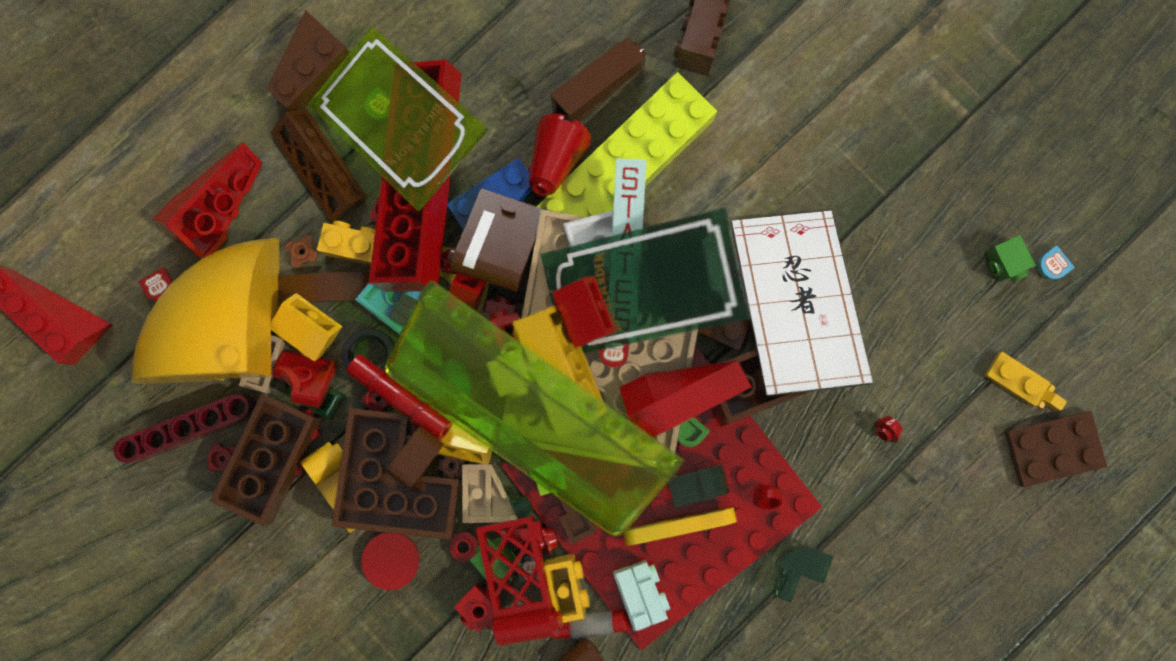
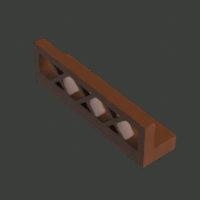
M304 108L285 112L270 133L330 221H338L348 208L363 204L368 197L308 110ZM285 128L290 133V142L282 133ZM299 150H302L304 153L306 164H303L301 161ZM315 173L321 178V187L315 181ZM330 195H332L339 204L336 210L331 205Z

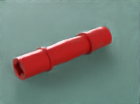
M363 355L356 356L349 364L346 372L368 388L370 393L375 392L390 406L411 419L413 425L423 427L439 440H442L451 429L453 423L432 408L431 404L422 402L407 388L387 376V371L381 370Z

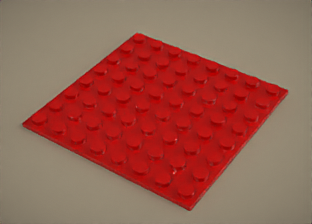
M695 345L691 368L710 365ZM713 407L695 416L710 432L701 443L694 447L683 446L677 441L672 471L528 444V447L533 455L532 458L518 465H508L506 463L501 465L546 526L552 529L556 539L568 554L574 553L575 560L581 561L584 576L612 612L625 611L627 613L613 572L642 560H646L648 566L654 564L660 579L659 582L655 583L658 594L665 593L670 610L665 611L668 619L638 631H634L632 626L627 631L641 651L822 508L751 416L723 427L720 426ZM560 459L568 488L539 496L531 468ZM765 485L776 487L781 493L782 505L773 510L760 508L758 504L759 490ZM567 489L570 490L577 508L586 504L598 530L597 533L573 544L570 543L559 519V516L565 514L566 511L559 499L558 493ZM734 507L736 523L635 545H625L623 530Z

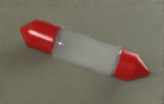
M625 611L585 613L584 619L563 623V628L559 630L558 636L551 638L577 639L614 635L615 633L628 631L632 624L628 613Z

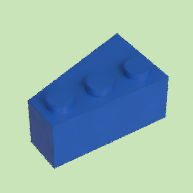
M517 158L447 203V205L464 230L481 188L525 203L534 192L529 185L530 174L521 160Z

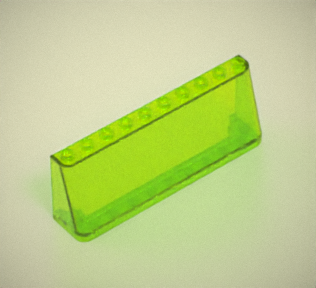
M432 280L421 291L387 359L385 368L390 378L425 403L428 402L436 411L611 535H621L633 524L677 473L684 459Z

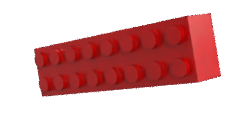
M443 59L405 63L458 111L462 73L450 62ZM396 64L384 163L403 182L410 177L414 182L420 183L437 169L454 148L456 131L454 123L457 120V116L399 64ZM435 102L443 109V111L440 110V112H442L441 114H438L434 109H432L434 106L437 110H439V108H437L434 105ZM429 115H433V116H434V122H433V123H432V120H433V119H432L431 117H429V118L426 120V118H427ZM440 118L445 122L447 121L445 126L444 123L441 120H439ZM437 122L441 123V129L435 126ZM422 125L426 127L427 132L421 127ZM419 129L425 134L424 136L418 131ZM415 133H416L418 139L420 140L418 143H415V142H413V141L410 140V139L412 138V139H415V140L417 141V139L414 138V137H415V136H414ZM407 142H409V143L414 147V148H410L411 151H409V150L405 147V146H409L408 144H406ZM402 147L408 152L405 156L399 154V150ZM396 153L402 158L400 161H398L399 158L397 159ZM453 155L430 181L419 187H414L408 183L403 188L383 168L369 284L386 292L438 290ZM392 157L397 163L394 165H390V162H387L386 160L392 161L391 159H389Z

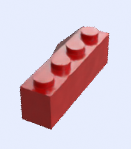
M0 266V309L58 364L74 366L113 325L23 274Z

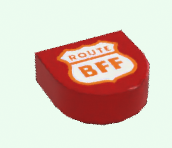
M163 267L138 281L145 295L154 301H157L173 282L167 269Z
M618 339L600 343L599 355L602 363L611 368L622 366L627 361L629 355L630 339Z

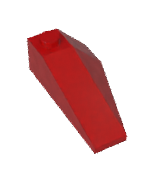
M240 143L173 197L152 220L172 239L201 260L216 252L225 242L228 236L226 232L233 218L237 217L240 211L238 207L244 195L249 192L262 162L245 143Z
M737 360L645 374L619 387L628 418L641 443H644L751 388V385Z

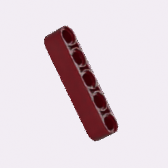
M233 394L122 437L114 444V456L122 463H137L153 458L249 420L256 402L252 397L240 394ZM242 400L245 404V410L241 415H238L235 411V406L238 401ZM215 411L218 415V420L212 426L208 418L209 414ZM186 421L189 422L191 427L187 436L182 433V425ZM160 432L163 435V443L157 446L155 436ZM131 443H133L136 447V452L133 457H131L128 453V448Z

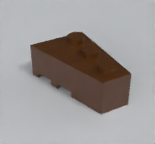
M305 10L267 90L288 111L304 109L353 57L346 46Z

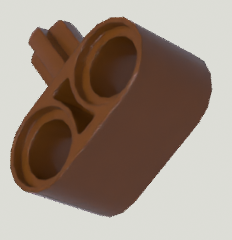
M420 426L386 472L411 489L439 453L444 443Z

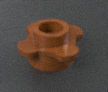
M303 236L299 241H290L286 244V251L290 253L292 258V266L300 268L303 264H309L318 259V253L315 252L312 246L313 240L311 237ZM301 249L304 250V253H303V254H300V253H299V251H300Z

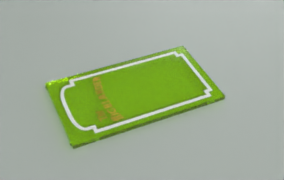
M374 27L368 30L308 103L418 211L423 208L489 130Z

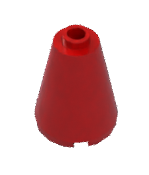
M563 114L544 115L537 124L529 185L536 194L541 196L554 194L590 147L591 135L588 129L575 119L573 123L564 120L565 115Z

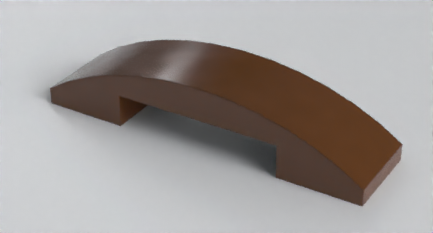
M370 272L311 273L278 277V305L281 306L282 302L295 293L309 303L355 301L369 284Z

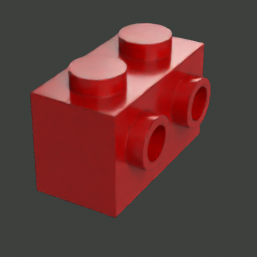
M595 276L583 278L552 292L555 298L554 306L557 312L562 315L566 325L565 334L568 340L573 343L574 348L617 332Z

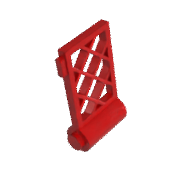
M534 516L476 528L494 615L493 634L496 643L499 646L558 636L559 630L563 628V618L559 610L556 611L552 605L539 542L540 539H544L541 521L535 522ZM527 524L529 538L525 544L511 536L518 525ZM511 527L508 532L503 530L504 528ZM496 531L504 537L497 550L488 545L486 532ZM508 540L521 549L514 562L501 554ZM525 552L535 560L536 567L531 574L518 566ZM497 558L510 567L503 580L495 575L493 571V565ZM514 570L527 579L520 592L507 583ZM531 582L541 589L543 601L533 602L524 596ZM503 588L516 596L511 607L501 608L499 594ZM520 600L525 603L522 605H518Z

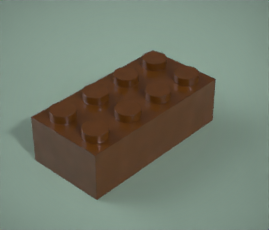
M756 349L725 361L738 360L751 388L714 406L713 409L720 426L723 427L817 389L767 395L759 352Z
M261 394L210 502L261 526L273 524L301 464L300 461L304 459L322 418L272 395Z

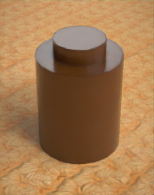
M585 636L558 660L603 661L604 657L593 642Z

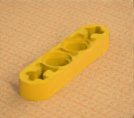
M728 507L623 530L625 545L628 546L736 523L737 520L734 507Z

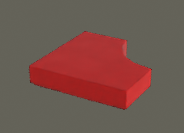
M283 350L273 367V377L284 380L292 390L291 402L320 408L338 370V362L319 358L314 362L302 354Z

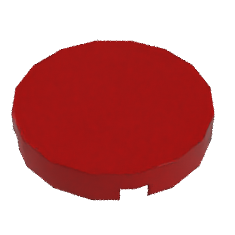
M384 532L372 538L365 546L361 557L362 570L366 579L375 587L383 590H397L409 584L416 576L420 564V552L415 542L407 535Z

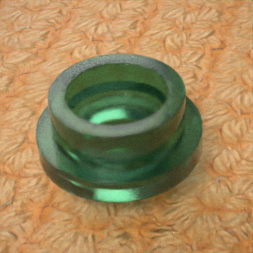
M519 492L515 493V497L509 499V502L517 518L530 517V511L534 509L526 494L521 496Z

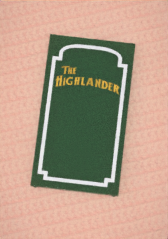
M726 208L540 254L552 306H554L555 299L553 291L583 278L595 276L617 332L582 345L583 354L751 318Z

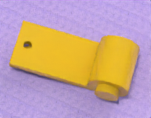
M328 442L301 460L300 463L334 511L343 450L338 443L332 446ZM346 528L349 533H351V532H353L354 530H356V529H348V528Z

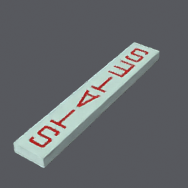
M616 158L612 243L642 236L646 160ZM642 240L611 249L609 303L611 305L609 307H612V309H608V311L614 312L615 316L612 321H618L613 324L619 323L620 325L615 327V329L621 327L622 330H618L607 337L637 331ZM637 336L622 339H637Z

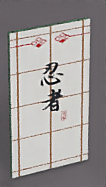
M832 211L732 221L731 225L766 397L871 385L873 383Z

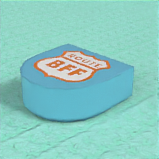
M1057 245L1043 254L1037 263L1038 272L1043 278L1048 280L1059 279L1075 268Z

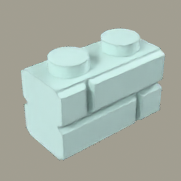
M642 560L613 572L634 631L668 619L665 611L670 610V606L665 593L658 594L655 583L659 582L660 579L654 564L648 566L647 561Z

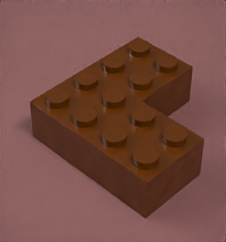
M349 408L331 526L452 540L460 482L456 479L421 476L414 486L409 489L386 471L407 443L410 419L403 414Z

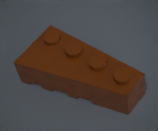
M690 0L689 5L693 6L691 16L685 15L681 31L685 32L683 41L678 40L673 57L678 58L677 68L708 76L730 0Z

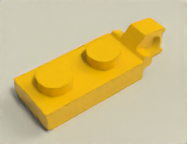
M1002 351L998 352L984 375L1031 407L1043 409L1044 406H1047L1053 411H1061L1067 402L1056 393H1053L1056 387L1050 384L1051 382Z

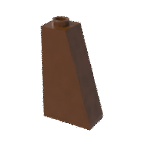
M625 38L551 94L552 111L555 114L565 115L564 120L573 123L574 119L582 122L645 67L646 53L637 42L632 43L628 38Z

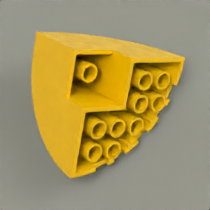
M279 239L251 240L218 250L195 263L175 279L158 298L141 328L132 362L131 382L136 384L224 381V379L271 377V322L280 308V305H278V277H280Z

